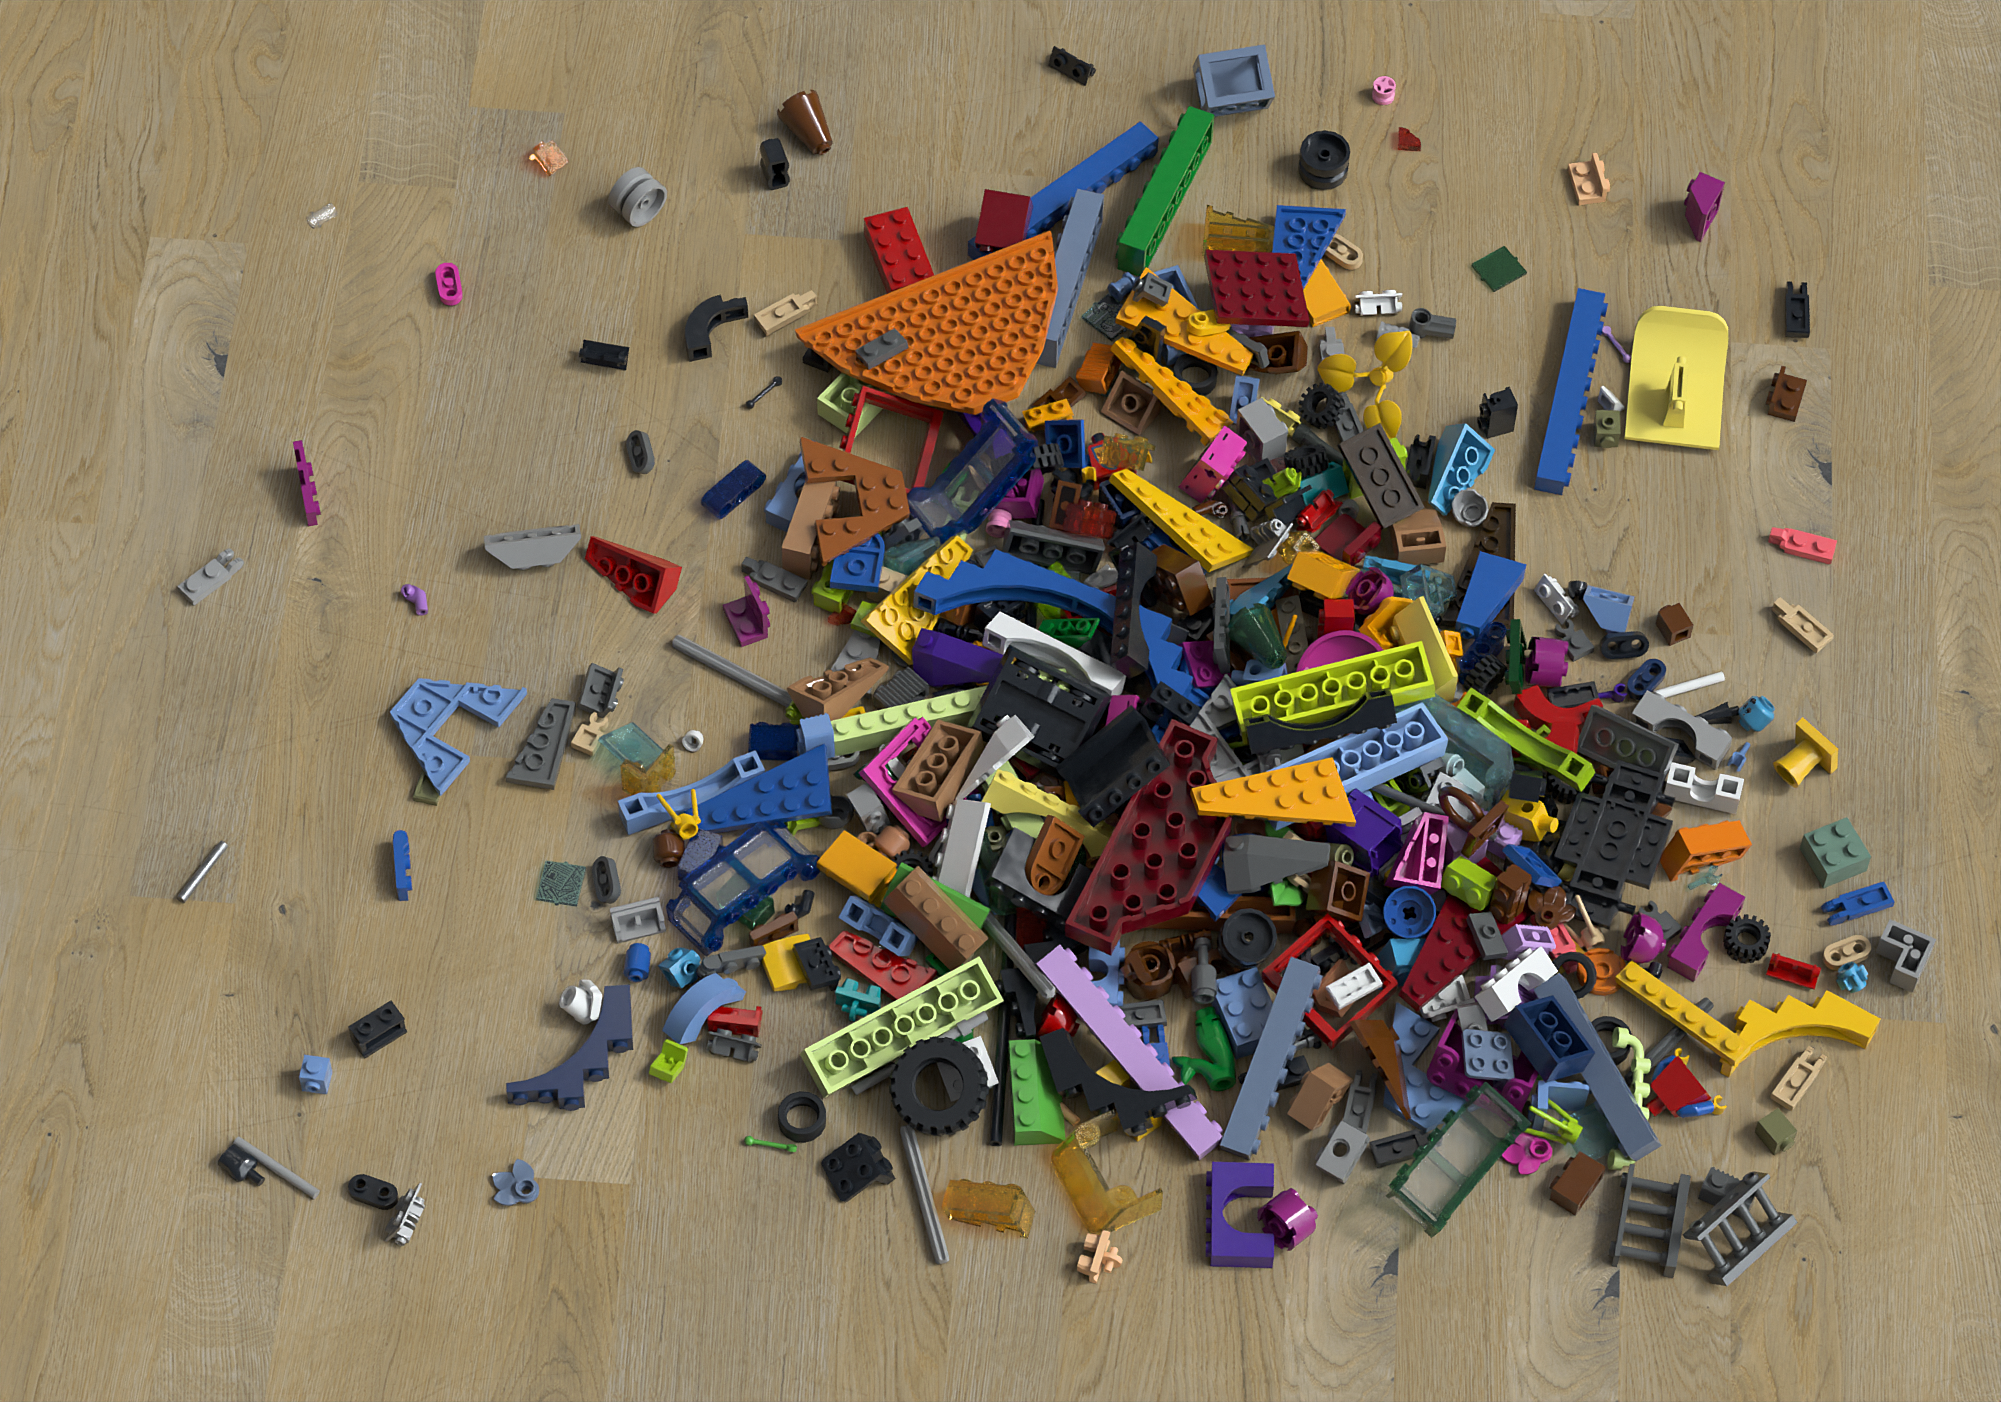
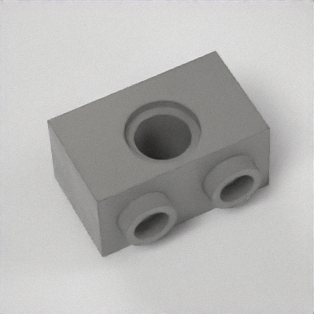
M868 783L847 794L854 812L866 832L880 834L886 826L891 825L883 805Z
M1341 1121L1338 1126L1334 1125L1328 1135L1330 1141L1326 1148H1320L1315 1160L1319 1170L1345 1184L1368 1145L1370 1138L1365 1133ZM1340 1145L1346 1146L1347 1153L1344 1156L1337 1157L1334 1155L1336 1147Z

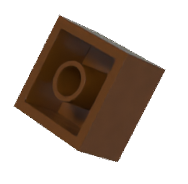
M1329 861L1327 867L1312 871L1306 910L1323 916L1328 913L1338 921L1362 922L1370 873L1338 861Z

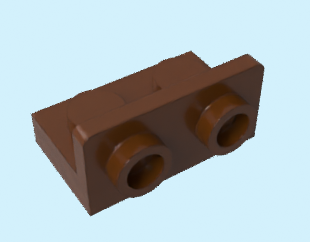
M1781 366L1780 372L1774 373L1771 386L1775 387L1774 392L1769 391L1766 405L1770 406L1768 415L1795 422L1807 380L1784 374L1786 367Z

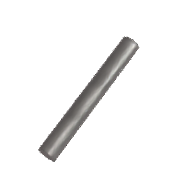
M219 841L179 893L177 899L180 902L185 903L227 849L228 845L224 841Z

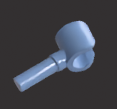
M1746 742L1739 752H1734L1727 765L1735 764L1738 767L1737 771H1741L1746 761L1745 754L1750 748V743Z

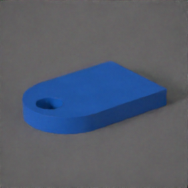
M878 533L859 547H853L845 555L841 554L834 558L830 588L878 593L885 555V544Z

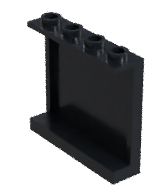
M1130 705L1055 768L1068 782L1081 808L1078 810L1079 814L1094 828L1170 766V763L1146 719Z

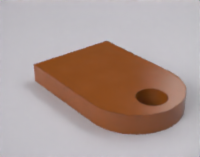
M1047 815L1025 865V875L1029 884L1037 892L1051 896L1058 892L1067 878L1085 836L1057 817ZM1043 876V883L1041 887H1039V881Z

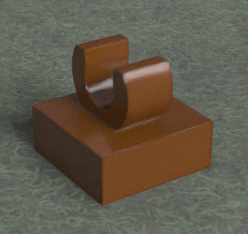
M1137 950L1128 954L1131 964L1120 968L1128 982L1139 978L1145 984L1153 980L1144 958Z

